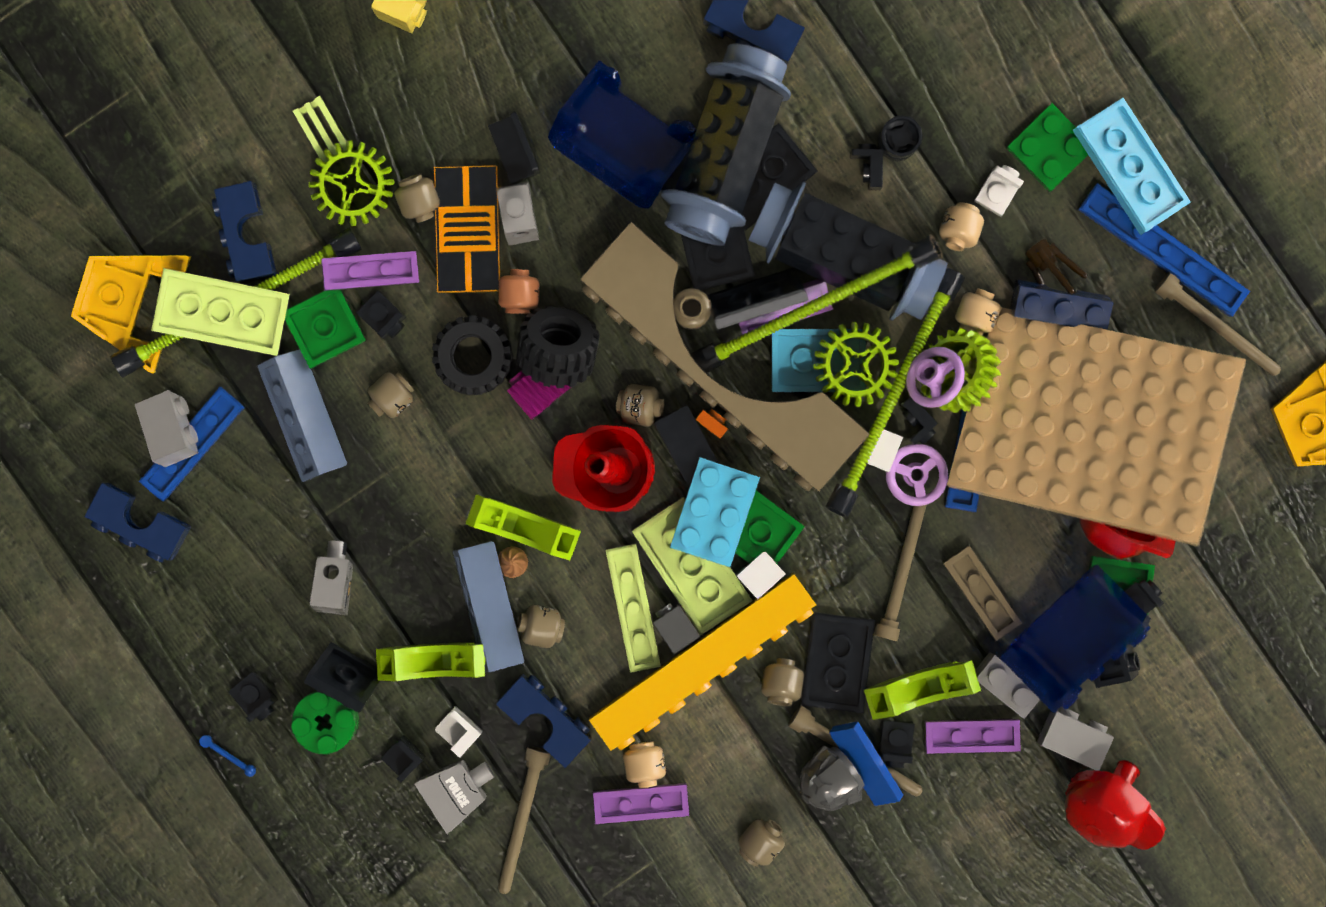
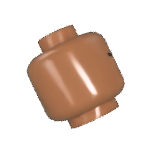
M511 269L510 275L502 276L499 280V306L505 308V313L529 314L530 310L537 308L539 304V280L529 276V270Z

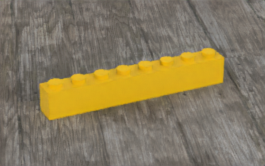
M791 573L770 588L759 599L753 600L594 713L589 718L590 723L610 751L616 747L620 751L635 741L633 735L643 729L646 733L661 722L658 717L667 711L673 714L686 704L683 699L693 692L696 696L702 694L712 686L709 681L714 677L720 675L724 678L737 668L735 662L745 656L747 660L751 659L763 650L760 645L771 638L774 642L788 632L786 626L794 620L799 624L809 618L814 613L811 608L816 606L815 602L795 574Z

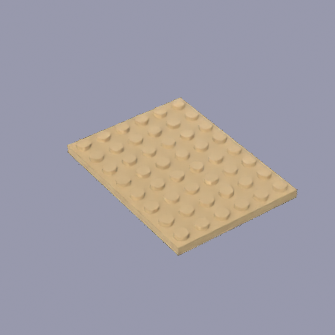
M1001 307L994 329L987 336L991 345L997 350L996 356L1000 359L1001 364L996 368L1000 370L1001 375L993 378L997 387H990L987 391L991 398L983 396L980 398L981 407L971 404L970 412L967 411L947 482L948 487L1199 546L1246 360L1082 324L1071 327L1014 317L1011 313L1012 309Z

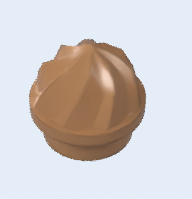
M507 547L498 555L502 574L506 577H519L528 567L527 555L518 547Z

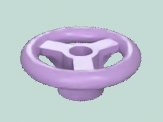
M945 347L929 348L921 352L912 361L906 376V387L909 395L917 404L929 408L943 406L955 398L963 385L965 377L963 362L957 353ZM942 356L947 358L944 363L938 364L930 358ZM955 368L954 382L951 388L942 395L941 384L944 382L945 375ZM915 379L931 389V398L924 397L918 392Z
M906 445L897 451L890 471H886L888 488L894 497L904 504L910 506L930 504L941 496L947 486V464L942 455L928 445ZM912 453H922L930 457L923 464L912 462L906 466L899 463L901 459ZM937 465L939 470L938 483L926 495L924 484L928 479V472ZM914 469H919L922 473V477L918 481L913 480L911 477ZM895 472L902 474L904 482L914 487L916 497L907 495L898 487Z

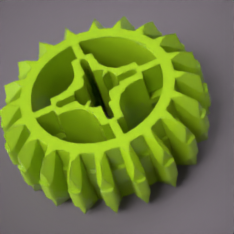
M347 141V151L342 150L340 143H335L334 147L337 154L333 155L329 149H325L323 153L328 160L326 162L320 158L315 160V163L322 167L321 171L316 169L310 170L311 175L319 177L318 182H309L310 188L319 187V192L311 195L312 200H317L322 197L324 202L317 209L322 211L328 206L331 209L326 216L329 220L334 217L335 213L340 214L338 224L343 225L345 217L350 216L351 226H356V216L361 215L362 222L367 224L369 218L366 213L370 211L375 218H378L380 214L375 206L378 204L386 209L388 204L381 200L382 196H393V192L384 190L385 185H394V179H384V174L392 172V168L386 167L382 170L379 165L386 160L385 156H381L375 161L372 157L377 149L372 147L368 154L364 153V142H360L358 151L353 150L352 141ZM354 157L350 170L346 174L328 172L330 167L339 159ZM363 160L374 169L378 179V186L364 181L361 177ZM356 167V181L360 185L368 187V189L360 187L357 190L354 188V192H351L349 199H347L348 186L343 184L342 181L336 180V178L343 180L347 177L349 179V174H353ZM326 181L336 184L342 189L341 206L337 205L330 198L326 189ZM364 192L375 195L372 202L360 209H350L355 194Z
M851 322L850 332H847L844 324L838 326L840 336H837L834 331L830 330L827 334L832 342L829 343L823 339L819 342L820 346L825 348L826 351L825 353L821 351L814 353L815 357L823 359V363L813 364V369H823L824 374L818 375L815 379L817 382L824 379L827 380L828 384L823 386L821 390L823 393H826L833 388L835 390L831 396L833 401H836L840 394L844 395L842 405L848 406L851 397L854 398L855 407L861 406V397H865L867 404L871 405L874 403L871 395L873 392L879 399H882L884 393L880 387L883 386L886 389L893 387L886 380V377H897L898 373L889 370V366L898 365L899 360H889L888 355L895 353L897 350L895 347L886 350L883 346L890 341L889 336L884 337L881 341L877 339L881 329L876 328L871 335L868 334L869 323L863 324L861 332L858 331L857 322ZM857 338L869 342L872 346L862 353H857L843 341ZM837 348L844 364L842 369L833 376L830 360L834 349ZM878 353L881 360V370L875 381L868 369V364L874 355ZM868 354L860 365L861 373H857L856 369L853 372L850 371L845 375L843 374L852 364L850 361L851 356L857 359ZM850 376H855L864 382L868 388L862 391H853L844 388L840 383Z
M959 328L957 333L953 330H948L946 338L942 335H937L938 343L936 345L928 344V347L951 349L960 357L965 370L964 382L959 393L950 402L938 408L943 411L950 410L953 413H958L960 409L970 412L971 404L981 407L980 398L983 396L991 398L987 391L990 387H997L993 378L1001 375L1000 370L996 368L1001 364L1000 359L996 356V348L991 345L989 339L981 336L974 330L968 332L966 329ZM942 356L930 358L938 364L944 363L947 358ZM955 368L945 375L944 382L941 384L942 395L951 388L954 382ZM919 382L923 385L920 389L927 398H931V389Z

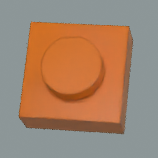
M713 409L709 413L702 410L695 419L719 439L728 430L723 425L726 419Z

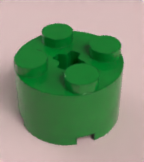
M315 690L304 697L296 706L292 716L291 729L297 741L305 749L317 754H331L342 749L355 736L359 727V715L355 710L347 708L335 699ZM326 714L330 715L329 722L332 726H322V719L320 717Z

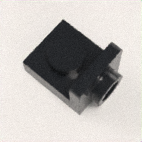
M858 144L857 149H851L850 159H869L868 164H863L862 181L868 183V190L881 191L883 188V149H876L875 144Z
M377 291L357 312L382 339H386L388 336L394 338L405 326L402 321L406 316L380 291Z
M909 396L900 404L905 409L901 414L913 427L917 424L921 426L909 438V441L914 445L918 442L925 444L936 433L933 428L938 423L921 405L917 404Z
M1141 578L1134 580L1109 602L1131 627L1153 608L1164 604L1159 597L1162 592L1157 585L1150 579L1146 582Z
M1131 645L1087 658L1096 688L1132 681L1139 674L1140 660L1137 653L1132 651Z
M255 671L229 691L230 695L248 715L246 719L249 723L255 718L261 722L275 711L271 705L278 699Z
M882 720L879 756L882 760L886 761V766L904 768V763L912 764L913 757L911 753L914 723Z

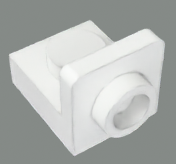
M1003 165L1002 168L996 166L992 169L974 202L1001 217L1024 181L1018 178L1020 174L1007 165Z

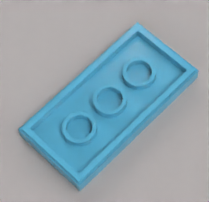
M1121 98L1073 129L1074 134L1140 235L1191 203L1124 98Z

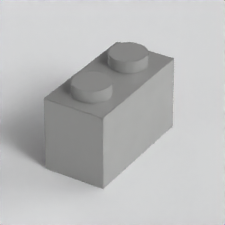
M167 390L134 404L152 462L168 467L199 453L196 446L198 436L193 426L189 424L187 418L189 407L182 396Z
M991 652L988 653L975 670L979 684L1023 719L1027 717L1044 695Z
M1062 707L1060 712L1052 708L1037 743L1099 771L1114 739L1113 736L1106 733L1108 727L1094 720H1090L1089 725L1078 720L1080 714L1065 707Z

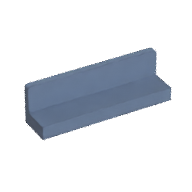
M300 349L273 357L257 365L301 481L305 482L346 466L347 461L314 375Z
M491 541L454 550L453 555L476 644H483L485 672H493L524 663V656L495 543Z

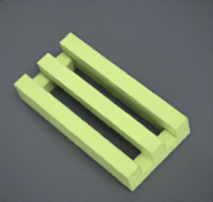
M318 96L314 101L293 110V113L318 157L326 162L328 158L324 155L320 144L303 116L308 112L333 155L337 154L334 144L316 115L314 108L319 106L343 151H347V142L321 96Z

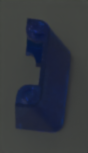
M598 61L559 110L548 135L549 141L563 155L636 206L644 209L650 208L687 157L697 129L691 122L686 120H675L670 126L663 123L619 92L622 82L618 72L614 68Z

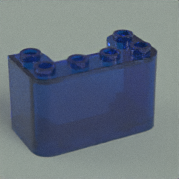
M1095 564L1009 644L1000 659L1055 713L1060 707L1064 710L1068 709L1079 698L1077 695L1083 690L1080 685L1087 679L1093 682L1105 670L1102 665L1107 660L1112 658L1116 661L1126 652L1129 644L1133 648L1140 644L1146 638L1147 632L1151 628L1148 625L1151 618L1098 564Z

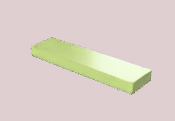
M632 544L607 549L606 555L630 673L661 667L637 545Z

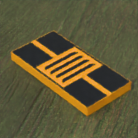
M434 167L435 189L440 199V205L435 209L437 292H498L500 280L499 205L497 196L498 167Z

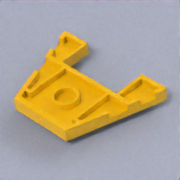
M187 255L89 256L71 317L119 350L132 345L135 347L141 344L147 345V343H150L149 341L134 337L132 333L150 275L162 278L163 268L186 273L191 257ZM162 350L155 352V354L151 353L150 358L144 361L145 365H143V368L150 373L156 372Z
M1325 361L1271 408L1290 458L1296 467L1326 464Z

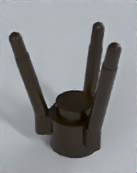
M1046 239L1041 240L1025 253L1030 260L1026 265L1032 271L1036 282L1045 285V282L1038 268L1042 272L1049 268L1069 294L1075 292L1068 280L1056 267L1055 263L1058 261L1056 257L1083 279L1087 278V273L1064 255L1054 243L1050 245Z

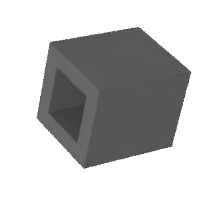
M668 603L655 612L658 618L653 620V623L674 654L700 637V634L679 603L674 607L671 603Z

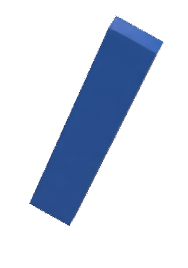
M1098 183L1095 184L1078 208V211L1166 273L1171 272L1180 279V283L1229 317H1233L1250 292L1156 225L1140 235L1115 195Z

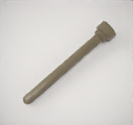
M1169 272L1161 279L1154 289L1156 294L1163 299L1176 300L1270 375L1276 376L1280 373L1281 368L1276 362L1183 291V286L1179 283L1180 279Z
M927 505L913 506L885 617L881 618L880 624L876 623L873 634L875 636L898 642L901 629H898L899 622L896 621Z
M800 705L791 717L788 727L798 733L801 731L804 733L810 732L831 746L837 747L829 734L831 730L816 722L815 717L811 715L812 711ZM886 766L900 788L913 796H920L922 794V787L893 768Z
M527 746L524 759L527 761L528 771L498 886L501 894L510 892L540 771L544 770L545 765H548L551 755L544 748Z

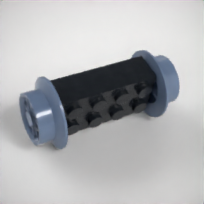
M730 44L726 49L722 62H712L707 65V73L714 78L707 102L675 190H663L661 197L670 205L665 225L671 230L703 243L722 246L726 242L730 228L745 226L746 219L742 216L753 181L781 102L789 100L791 96L789 89L782 84L787 65L780 58L752 46Z
M802 182L794 190L775 183L749 238V241L766 248V263L769 264L782 235L785 236L775 259L837 288L843 287L844 284L846 285V283H850V281L858 277L861 278L862 275L864 276L876 268L879 269L880 266L882 267L887 263L890 264V261L901 258L902 254L908 251L907 246L913 244V242L806 192L796 213H794L806 182ZM938 259L921 268L915 265L911 268L901 269V271L893 275L890 274L889 277L883 278V280H879V282L867 288L865 287L857 293L854 292L852 295L886 311H890L892 308L889 320L893 321L903 312L921 320L938 290L948 262Z

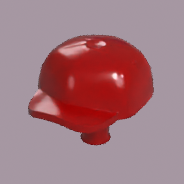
M593 426L586 432L568 435L560 439L554 450L552 483L555 491L564 497L580 501L585 508L609 512L631 510L648 493L654 480L655 467L651 449L646 446L641 435L629 427Z
M1079 518L1080 525L1087 539L1093 545L1115 558H1130L1146 551L1164 558H1170L1173 554L1175 540Z
M1126 760L1118 761L1113 773L1088 770L1079 772L1071 778L1068 789L1065 792L1066 820L1077 833L1092 844L1109 848H1122L1132 845L1135 848L1147 850L1162 840L1166 830L1163 821L1151 809L1147 799L1132 787L1136 778L1140 775L1138 767L1132 762Z

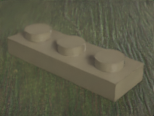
M969 545L942 562L995 641L1022 624Z

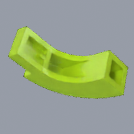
M477 494L465 523L473 528L503 536L569 561L581 533L577 529L549 518Z
M437 643L376 649L378 680L402 681L428 677L475 678L485 676L483 644Z
M972 660L960 663L954 661L928 667L864 689L873 720L894 717L924 704L972 695L981 691Z

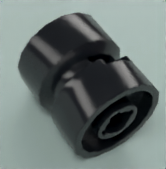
M903 115L893 117L887 121L879 133L877 140L878 148L883 149V156L896 162L904 161L911 157L921 145L922 130L917 121L911 117Z

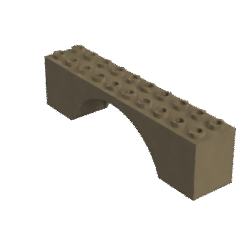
M631 222L580 279L584 285L581 289L582 292L594 303L601 300L607 305L606 313L619 325L622 321H625L631 327L629 334L641 345L648 342L655 348L652 352L653 355L665 366L671 362L679 370L676 376L687 386L690 387L693 383L703 391L699 396L712 408L718 404L726 411L723 418L736 429L740 425L749 432L746 438L758 449H762L765 446L773 454L770 459L782 470L790 468L796 474L793 480L805 491L809 492L813 489L819 492L870 434L823 392L797 401L765 402L738 395L711 379L690 356L677 328L673 308V288L679 264Z

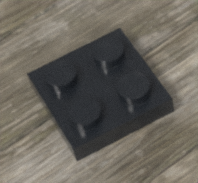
M332 642L327 646L304 683L313 687L316 691L326 694L358 713L362 711L381 680H378L377 667Z

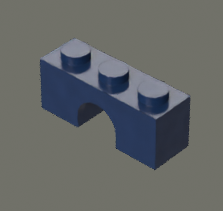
M749 0L712 1L703 20V25L707 26L706 31L720 39L727 36L735 40V44L748 45L764 50L780 58L786 65L788 64L805 27L776 14L772 24L767 29L756 31L749 28L743 19V13Z
M248 181L214 189L216 198L212 199V206L216 217L221 216L223 228L219 229L222 246L228 247L230 259L226 260V265L230 278L235 277L236 282L243 284L275 276L277 271L271 245L266 242L249 245L245 242L242 235L243 226L248 219L263 215L256 184Z
M1016 280L1010 309H1012L1011 313L1014 317L1071 327L1082 324L1108 330L1114 302L1107 295L1078 290L1077 293L1069 294L1068 292L1049 288L1044 284Z
M102 483L84 516L92 521L90 526L103 533H108L110 530L120 535L118 540L127 546L135 548L136 545L147 549L146 555L158 562L163 563L164 559L168 561L175 559L191 526L165 512H158L150 526L147 528L138 527L130 516V510L136 497L110 483Z
M522 674L497 701L496 705L518 725L531 714L545 715L552 723L553 732L543 743L542 747L566 768L591 741L592 737L588 734L591 729L579 717L573 720L566 714L567 706L556 696L550 699L542 691L545 686L536 677L530 675L527 678Z

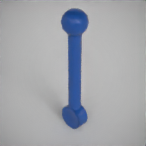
M204 735L200 738L199 743L202 747H210L243 769L246 776L252 777L255 775L256 768L254 765L245 764L213 743L211 736Z

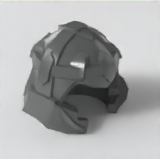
M821 745L813 754V758L804 765L800 774L801 797L804 802L823 811H834L842 808L844 805H851L862 801V789L865 784L856 768L838 747L828 748Z

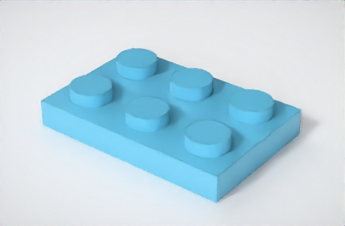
M779 329L775 333L772 332V392H822L821 389L828 382L826 379L817 382L815 377L824 373L823 369H813V364L823 363V359L815 357L814 353L816 351L825 353L826 349L820 346V340L823 339L831 343L832 340L828 337L827 333L832 330L837 336H840L839 330ZM852 338L843 341L854 352L862 353L866 350L865 340ZM837 348L834 349L830 360L833 376L842 369L844 364ZM866 355L857 359L851 356L850 361L852 364L843 374L845 375L850 371L853 372L856 369L857 373H861L860 365L863 363L862 360L866 358ZM850 376L840 383L844 388L853 391L866 389V384L855 376ZM831 388L827 392H835V390Z
M700 457L670 548L730 567L760 477Z

